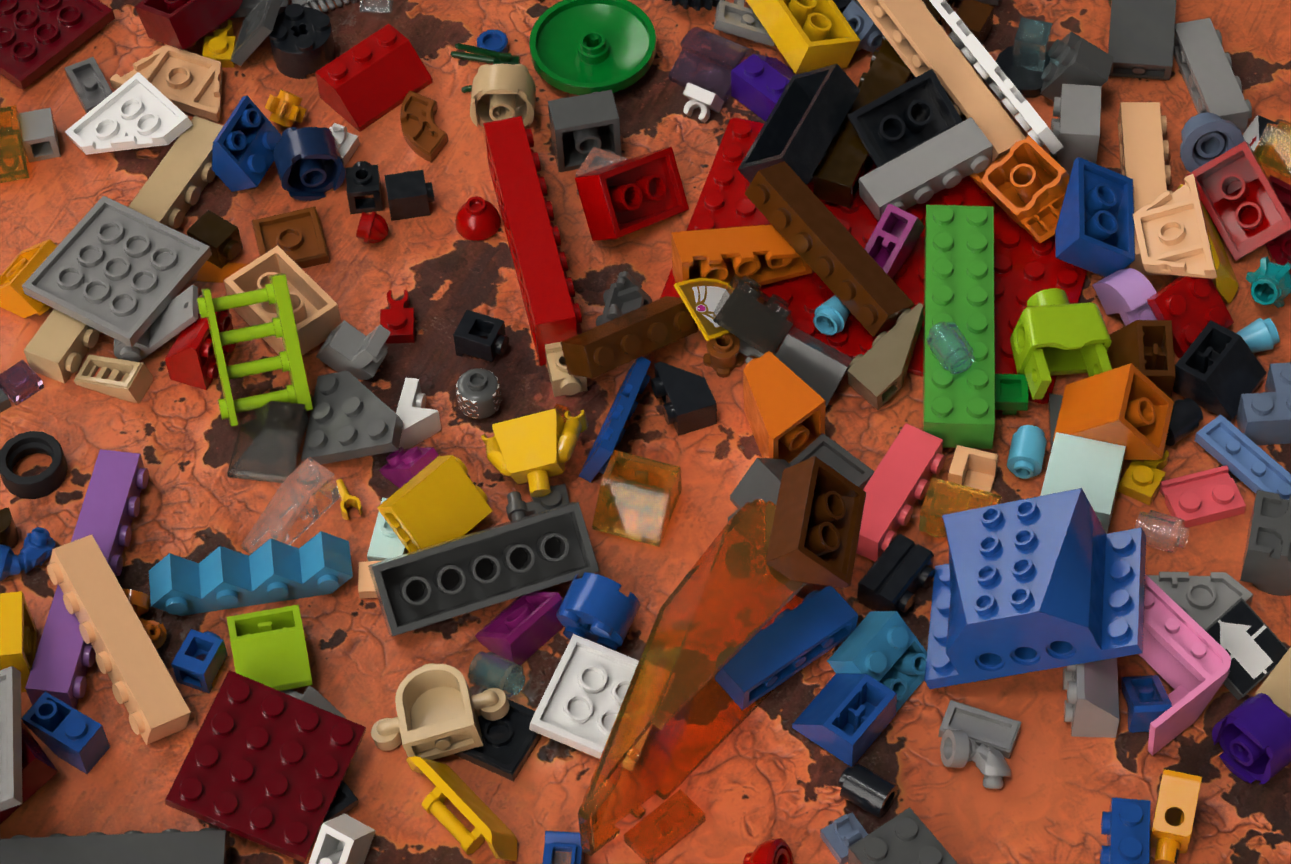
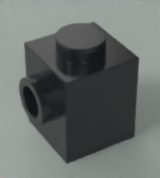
M423 170L384 175L391 221L430 215L428 202L435 201L432 182L425 183Z

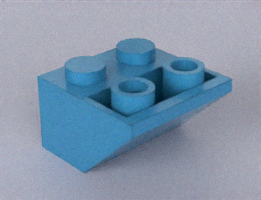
M870 611L827 662L836 673L868 674L896 692L897 712L925 679L927 651L897 611Z

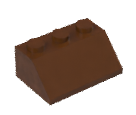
M816 456L784 469L765 563L792 581L841 588L851 586L866 492Z

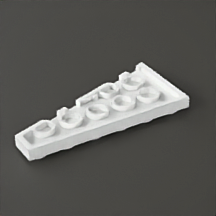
M929 0L953 30L948 36L1026 132L1030 130L1027 134L1041 147L1045 145L1053 155L1064 147L947 1Z

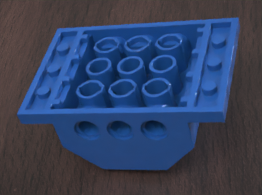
M1082 488L942 515L949 546V563L935 566L924 680L929 689L1143 653L1146 535L1142 527L1106 534Z

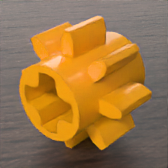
M280 89L277 97L270 94L265 109L271 112L269 120L288 128L292 127L295 121L302 123L307 111L303 106H300L303 98Z

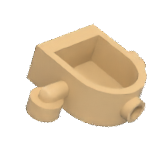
M428 663L412 671L403 679L395 696L398 717L384 718L377 721L371 729V736L375 745L380 750H393L402 742L408 757L418 756L434 760L483 746L478 717L482 715L490 721L499 720L508 713L509 702L505 693L499 688H490L482 693L472 695L465 677L458 669L447 664Z

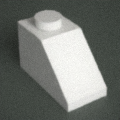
M345 813L322 823L308 864H364L376 830Z

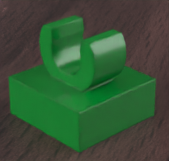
M995 374V410H1002V415H1016L1017 410L1028 411V382L1025 374Z

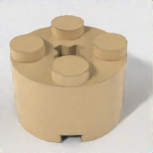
M504 63L485 64L479 67L472 82L470 117L477 127L479 124L484 128L483 123L522 116L524 126L531 125L534 119L536 86L529 74L528 68L522 64L512 65Z

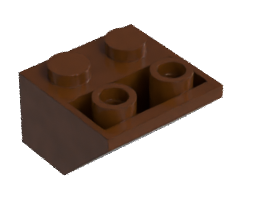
M1136 320L1110 334L1112 343L1107 354L1112 369L1132 363L1171 398L1175 381L1172 321Z

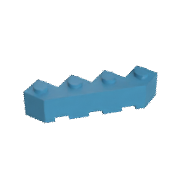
M320 531L303 546L296 548L270 538L249 556L219 546L200 563L169 553L149 570L151 607L166 611L169 614L184 616L331 594L353 577L349 541Z

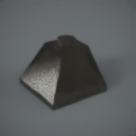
M270 401L244 416L228 468V477L296 484L309 423L305 404Z

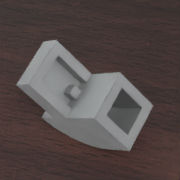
M344 320L330 332L316 357L337 372L348 370L357 379L367 380L375 375L388 353V346L384 343L391 332L382 325H379L366 336Z

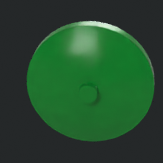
M627 0L560 1L547 9L538 18L532 28L529 41L533 66L542 79L561 91L575 95H585L612 90V93H615L633 85L649 70L656 54V35L651 20L643 10Z

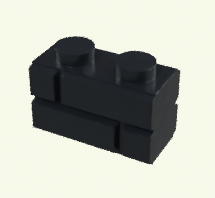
M902 534L897 535L858 583L857 600L859 603L871 610L897 611L898 614L900 611L906 613L914 603L915 592L920 586L926 588L934 577L936 570L933 568L934 555L932 551L919 544L916 545L914 541Z

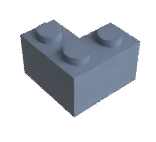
M1291 362L1270 364L1265 392L1241 394L1236 416L1238 429L1256 445L1291 443Z

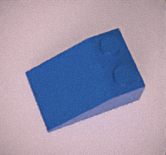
M1080 157L1074 160L1055 230L1057 259L1103 277L1125 269L1135 261L1133 179Z

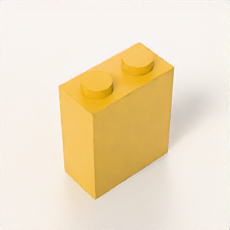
M453 455L438 456L377 507L409 553L464 536L492 512V509L487 504L488 498L485 492L479 486L473 484L467 475L468 469L465 464Z

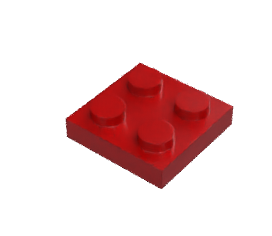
M1180 276L1147 299L1157 320L1172 321L1173 349L1178 358L1184 355L1210 320L1225 328L1234 323L1215 285L1209 278Z

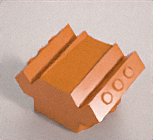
M1029 135L1024 140L1013 144L1009 152L992 161L984 171L969 175L1035 241L1042 243L1055 235L1070 176Z

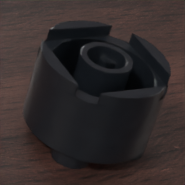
M291 4L285 8L284 12L277 16L273 30L269 34L273 59L282 74L294 79H307V74L315 73L335 59V44L328 15L317 9L302 7L300 4Z

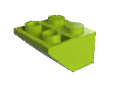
M299 604L226 617L235 672L278 691L313 685Z

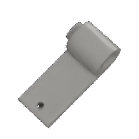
M191 285L172 299L170 304L132 347L114 339L115 357L138 362L198 320V287Z

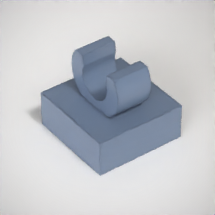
M853 812L839 817L832 824L820 830L821 839L839 864L847 863L849 847L868 835Z

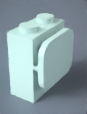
M1056 432L1040 496L1082 488L1107 534L1126 446Z

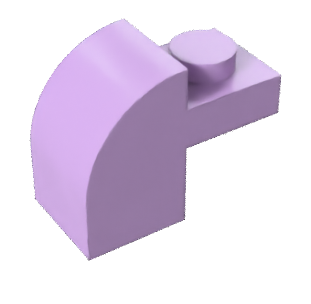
M1133 268L1121 269L1093 284L1106 315L1119 313L1125 326L1136 320H1157L1147 302V299L1157 292L1150 281L1138 270Z

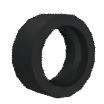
M29 431L18 434L8 440L0 450V475L3 483L10 493L20 498L37 499L47 496L57 490L65 480L68 468L62 447L53 436L45 432ZM41 453L52 457L50 466L38 475L22 477L13 473V467L16 463L27 455Z

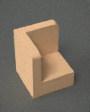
M957 445L948 473L947 493L985 502L988 501L996 477L998 455Z

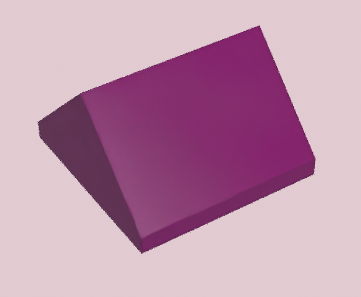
M539 591L519 596L480 630L475 637L482 645L515 671L564 627L556 616L562 603V597L558 592Z

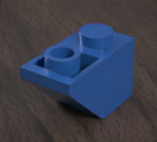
M46 691L21 718L23 723L60 759L85 774L91 771L110 748L104 728L100 723Z

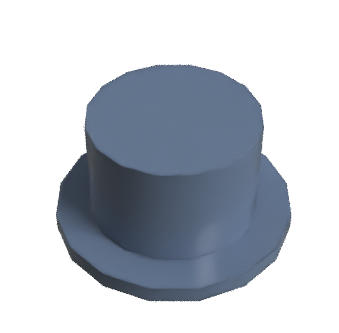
M1199 113L1191 117L1181 131L1180 158L1184 167L1189 172H1192L1244 142L1245 139L1239 127L1231 121L1224 120L1214 113Z

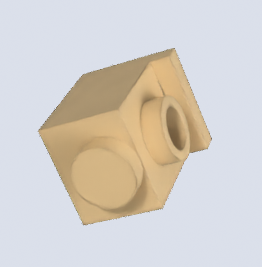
M561 342L545 344L547 369L554 397L574 395L578 392L588 391L586 377L568 374Z

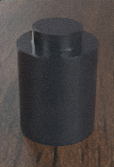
M859 763L853 768L847 767L838 781L842 798L878 818H882L888 812L898 792L897 784Z

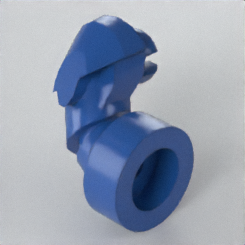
M37 527L32 530V533H27L19 555H15L10 546L0 544V581H3L8 576L18 575L21 571H24L26 574L35 566L42 565L48 559L52 549L55 548V541L50 537L48 530Z

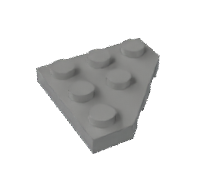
M1159 572V575H1147L1204 630L1240 598L1248 605L1252 602L1253 594L1226 572H1211L1210 576H1189V572Z

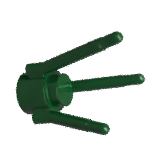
M456 43L455 48L466 52L452 51L450 54L454 58L484 63L520 64V55L500 53L461 43ZM472 85L462 87L461 91L463 93L471 92Z

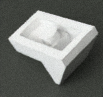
M405 378L396 414L403 421L399 448H411L441 430L439 411L425 408L426 394L421 393L420 381L416 378Z

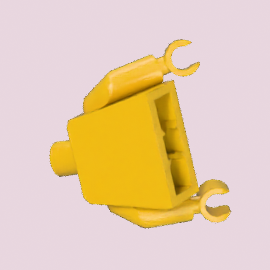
M555 408L492 424L495 435L491 438H487L486 434L481 436L486 446L488 461L502 475L511 476L517 484L528 482L530 496L543 497L550 494L551 489L548 477L564 473L565 463L570 460L580 433L588 428L585 410H581V413L576 417H572L571 412L566 411L564 413L565 423Z

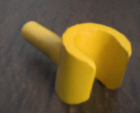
M342 479L336 480L335 485L342 500L340 507L343 519L349 520L346 511L349 507L357 508L359 515H362L359 498L348 493Z

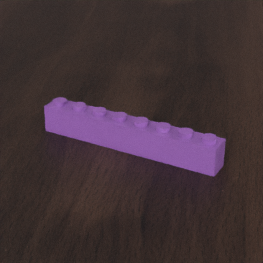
M100 449L71 542L92 534L114 575L120 576L123 567L124 546L128 547L130 544L133 517L136 518L139 514V496L141 489L147 487L149 471L148 468H144L141 454ZM57 585L25 689L32 706L46 691L76 709L78 699L83 698L87 686L85 676L88 667L94 665L96 652L91 643L86 644L79 629L80 623L75 614L71 615L67 611L63 601L64 594L59 585Z

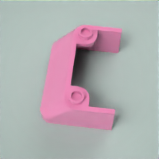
M1145 574L1143 653L1138 655L1174 689L1168 694L1172 707L1150 723L1147 751L1153 756L1199 718L1228 677L1231 658L1229 653Z

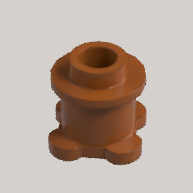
M727 333L720 338L707 341L706 348L708 353L704 355L703 362L705 366L716 370L719 377H728L730 371L744 364V356L739 353L740 341L736 335Z

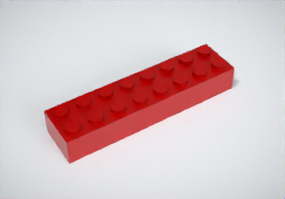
M522 116L483 123L488 167L539 365L543 366L547 365L545 344L565 341L581 334L582 329L579 323H582L579 304L574 303V299L571 298L575 297L572 278L567 277L565 272L568 271L565 252H561L560 248L557 247L561 246L558 227L554 226L553 222H550L554 221L551 201H547L546 197H543L548 196L544 176L540 177V174L537 173L541 171L539 156L537 152L530 149L534 147L531 128L525 129Z

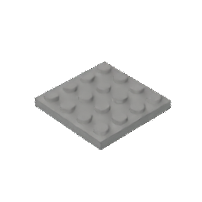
M103 195L27 279L22 288L24 294L132 347L170 304L171 300L178 295L210 258L212 253L210 246Z

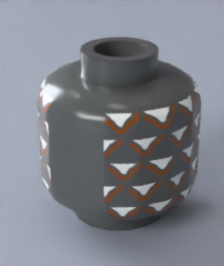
M482 368L470 369L457 380V402L459 409L464 415L474 419H483L492 416L500 408L502 401L500 383L493 372Z

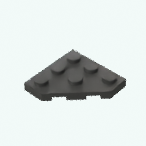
M348 370L318 376L312 403L313 410L310 413L301 460L307 467L398 451L403 421L393 410Z

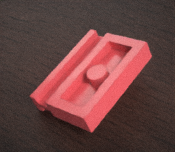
M1227 465L1160 482V493H1163L1165 497V504L1177 530L1245 513L1246 504L1234 479L1228 473L1229 468Z

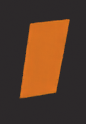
M206 261L199 269L196 281L224 283L226 278L248 264L228 262L221 269Z

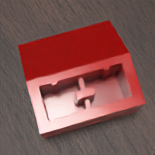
M229 309L215 312L219 332L234 330L232 315L229 313ZM199 313L198 320L180 332L167 354L165 362L171 380L204 390L208 389L213 379L218 378L219 372L207 317L201 318ZM236 343L222 346L224 358H226L228 353L233 352Z

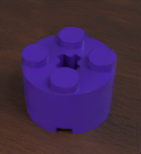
M1258 693L1255 697L1248 698L1213 727L1212 739L1214 745L1219 742L1224 751L1219 755L1221 760L1233 774L1245 782L1252 783L1258 780L1261 781L1260 784H1265L1291 763V717H1288L1264 693Z

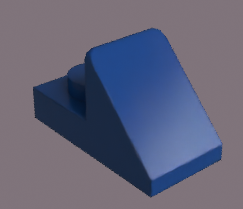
M1159 675L1121 677L1122 693L1128 704V731L1131 733L1149 732L1150 723L1172 707V703Z

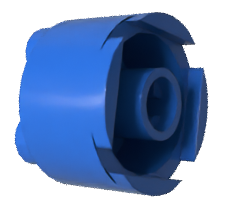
M584 572L582 578H579L578 574L574 576L556 616L565 627L563 634L570 640L572 635L575 634L616 651L626 638L640 608V602L632 592H630L628 597L619 592L622 585L599 574Z

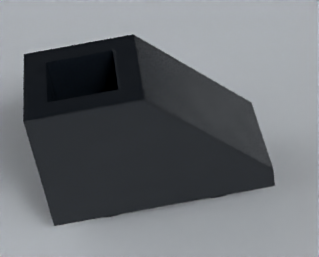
M663 362L654 363L655 378L651 379L652 390L656 398H662L664 403L662 410L668 425L673 423L678 436L717 424V404L704 377Z

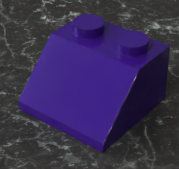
M752 54L731 70V96L766 122L795 73L777 58Z

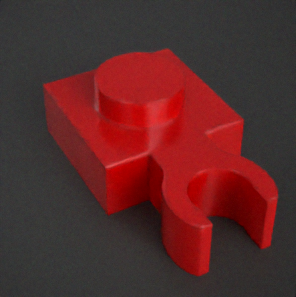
M389 290L387 292L389 309H380V325L391 332L384 344L415 343L414 308H409L408 291L404 290V297L396 301L393 300L392 291Z

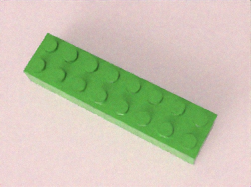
M926 205L924 239L923 431L943 439V447L956 448L957 445L968 448L992 449L995 430L994 206Z

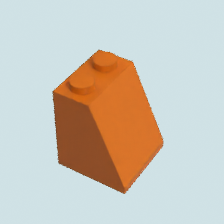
M770 351L759 358L752 359L743 369L744 412L762 458L785 459L790 463L822 433L825 434L826 400Z
M1132 363L1066 384L1053 442L1055 433L1059 432L1126 446L1124 460L1162 459L1174 401Z

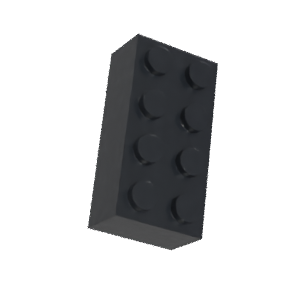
M838 64L792 76L738 168L740 173L751 183L759 170L785 161L800 179L808 185L814 177L813 173L819 162L827 155V148L831 141L840 132L843 120L853 109L854 101L860 89Z

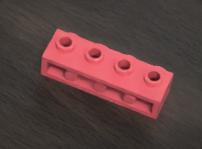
M905 423L863 489L866 492L857 554L876 562L897 536L896 532L900 525L906 526L914 509L912 506L917 499L922 500L925 497L930 484L929 479L933 473L938 475L944 465L946 456L942 454L943 439Z

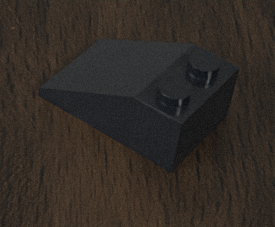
M933 69L847 115L877 168L963 122Z

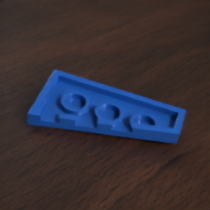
M642 356L637 358L628 370L581 469L579 477L590 483L598 472L604 474L613 459L611 454L620 443L626 431L623 428L625 422L630 420L637 408L636 396L638 393H643L651 377L646 374L651 363L648 359Z

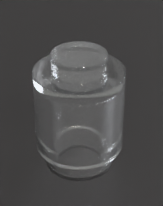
M1153 510L1149 513L1141 511L1135 528L1142 527L1146 535V546L1174 554L1178 547L1185 548L1190 531L1189 528L1184 527V519Z

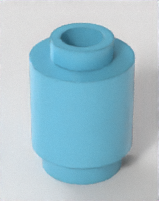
M1023 425L1012 436L1007 468L1018 478L1029 479L1041 473L1047 440L1044 437L1043 430L1039 427Z

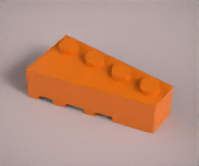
M772 224L671 232L672 269L676 283L689 279L710 278L734 284L745 290L812 273L811 267Z

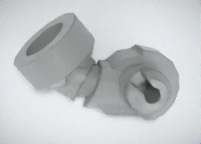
M946 730L941 740L940 754L945 767L963 768L968 761H973L982 775H984L983 786L985 788L1001 789L1003 787V776L1010 777L1011 769L999 750L991 745L987 747L983 743L980 746L977 745L976 741L970 739L963 730Z

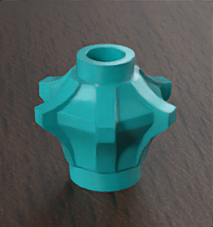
M1267 256L1260 259V267L1255 272L1247 273L1246 280L1252 285L1251 295L1257 303L1261 305L1274 304L1277 308L1285 305L1284 299L1291 293V274L1289 271L1291 264L1289 262L1285 265L1270 262Z

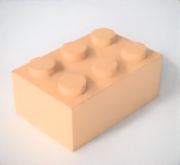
M277 245L224 280L226 293L228 296L263 289L265 284H270L269 276L285 274L301 353L304 355L324 342L330 332L341 323L338 304ZM268 302L233 308L250 326L272 322V318L277 317L275 304L269 305ZM274 335L263 338L278 355L279 352L284 351L282 337L276 338Z

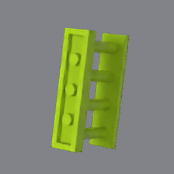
M283 273L269 276L270 284H265L263 289L212 299L210 289L206 288L201 289L203 297L197 298L200 317H207L222 386L224 398L218 399L222 420L228 419L231 426L238 425L236 413L288 402L290 406L296 405V410L299 412L313 410L286 275ZM268 302L269 305L275 304L277 317L272 318V322L219 332L215 312ZM274 335L276 338L282 337L284 351L279 352V356L226 366L222 346ZM282 369L283 372L289 371L291 385H286V389L233 400L230 379Z

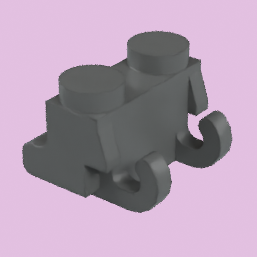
M627 271L620 272L617 282L612 283L610 289L605 290L603 294L605 307L603 315L598 316L596 319V326L652 302L651 297L641 289L642 285Z

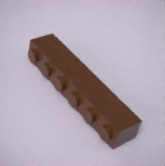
M785 161L757 172L744 194L872 337L891 330L896 325L898 317L906 309H911L914 303Z

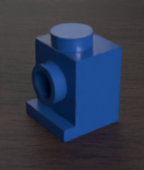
M191 629L171 663L177 683L210 693L213 688L212 682L228 655L224 640L215 633L209 631L202 633Z

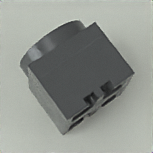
M1257 490L1249 522L1240 581L1250 582L1261 591L1277 596L1291 595V496L1289 500L1281 499L1277 493Z

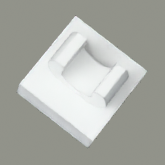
M689 82L683 92V95L690 100L685 104L683 112L691 117L693 110L700 107L701 113L698 119L703 123L708 121L710 109L719 113L724 103L715 93Z
M334 123L329 129L336 139L345 167L360 145L359 136L347 132V127Z

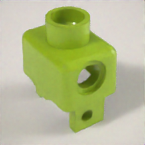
M1059 288L1045 289L1029 298L1027 307L1023 310L1010 337V343L1017 374H1025L1033 400L1043 399L1052 381V375L1088 373L1090 377L1112 370L1107 354L1112 341L1101 312L1095 303L1070 304L1066 292Z

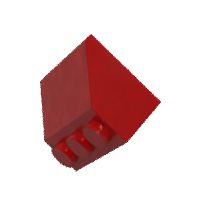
M389 23L315 72L320 98L359 132L402 104L409 91L418 93L433 83L431 75L409 39Z

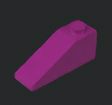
M888 203L864 249L887 275L893 279L911 254L925 226L918 217Z

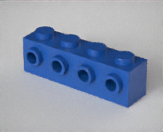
M827 586L821 591L814 590L804 598L802 604L793 610L786 609L781 612L768 627L754 630L744 643L735 649L731 647L722 652L716 661L715 680L734 702L744 710L847 639L857 626L858 613L832 586Z
M1112 797L1109 812H1102L1101 834L1107 835V846H1101L1100 864H1149L1151 801Z

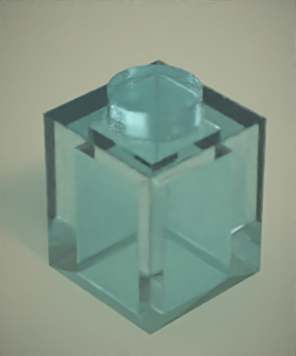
M1021 17L1014 40L1013 67L1040 72L1044 71L1051 45L1053 23Z

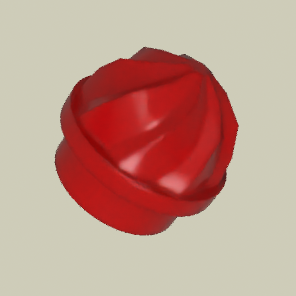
M372 211L371 214L363 212L356 237L364 239L366 244L379 243L388 235V224L377 212Z

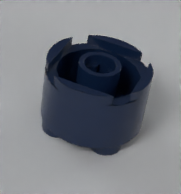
M290 127L282 133V138L275 146L273 158L282 187L289 192L292 198L301 201L319 200L326 197L324 192L331 188H334L335 191L342 185L346 171L336 139L329 128L304 127L299 129L297 127Z

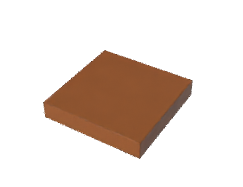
M316 206L252 220L260 256L278 245L301 269L329 263Z

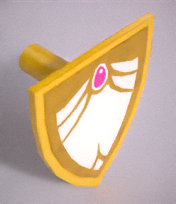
M696 278L673 285L706 341L720 338L732 332L741 323L748 310L751 293L734 284L718 279Z

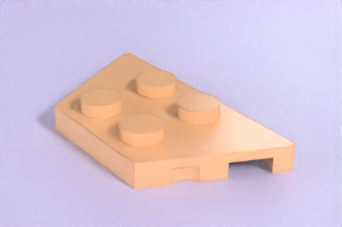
M164 45L154 51L151 56L133 64L134 70L122 77L115 74L110 78L112 88L117 90L139 72L181 111L215 122L220 120L223 73L220 61L173 46Z
M1191 174L1184 178L1185 185L1172 194L1165 191L1153 203L1145 205L1133 214L1145 272L1209 279L1217 278L1198 187L1194 174Z

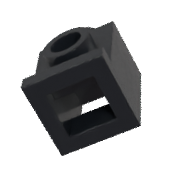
M360 161L355 163L353 167L345 168L350 214L383 211L378 164L371 165L369 162ZM374 195V198L356 199L358 196Z
M466 310L453 334L457 356L462 357L464 354L489 362H493L497 354L504 355L509 343V337L506 336L503 320Z

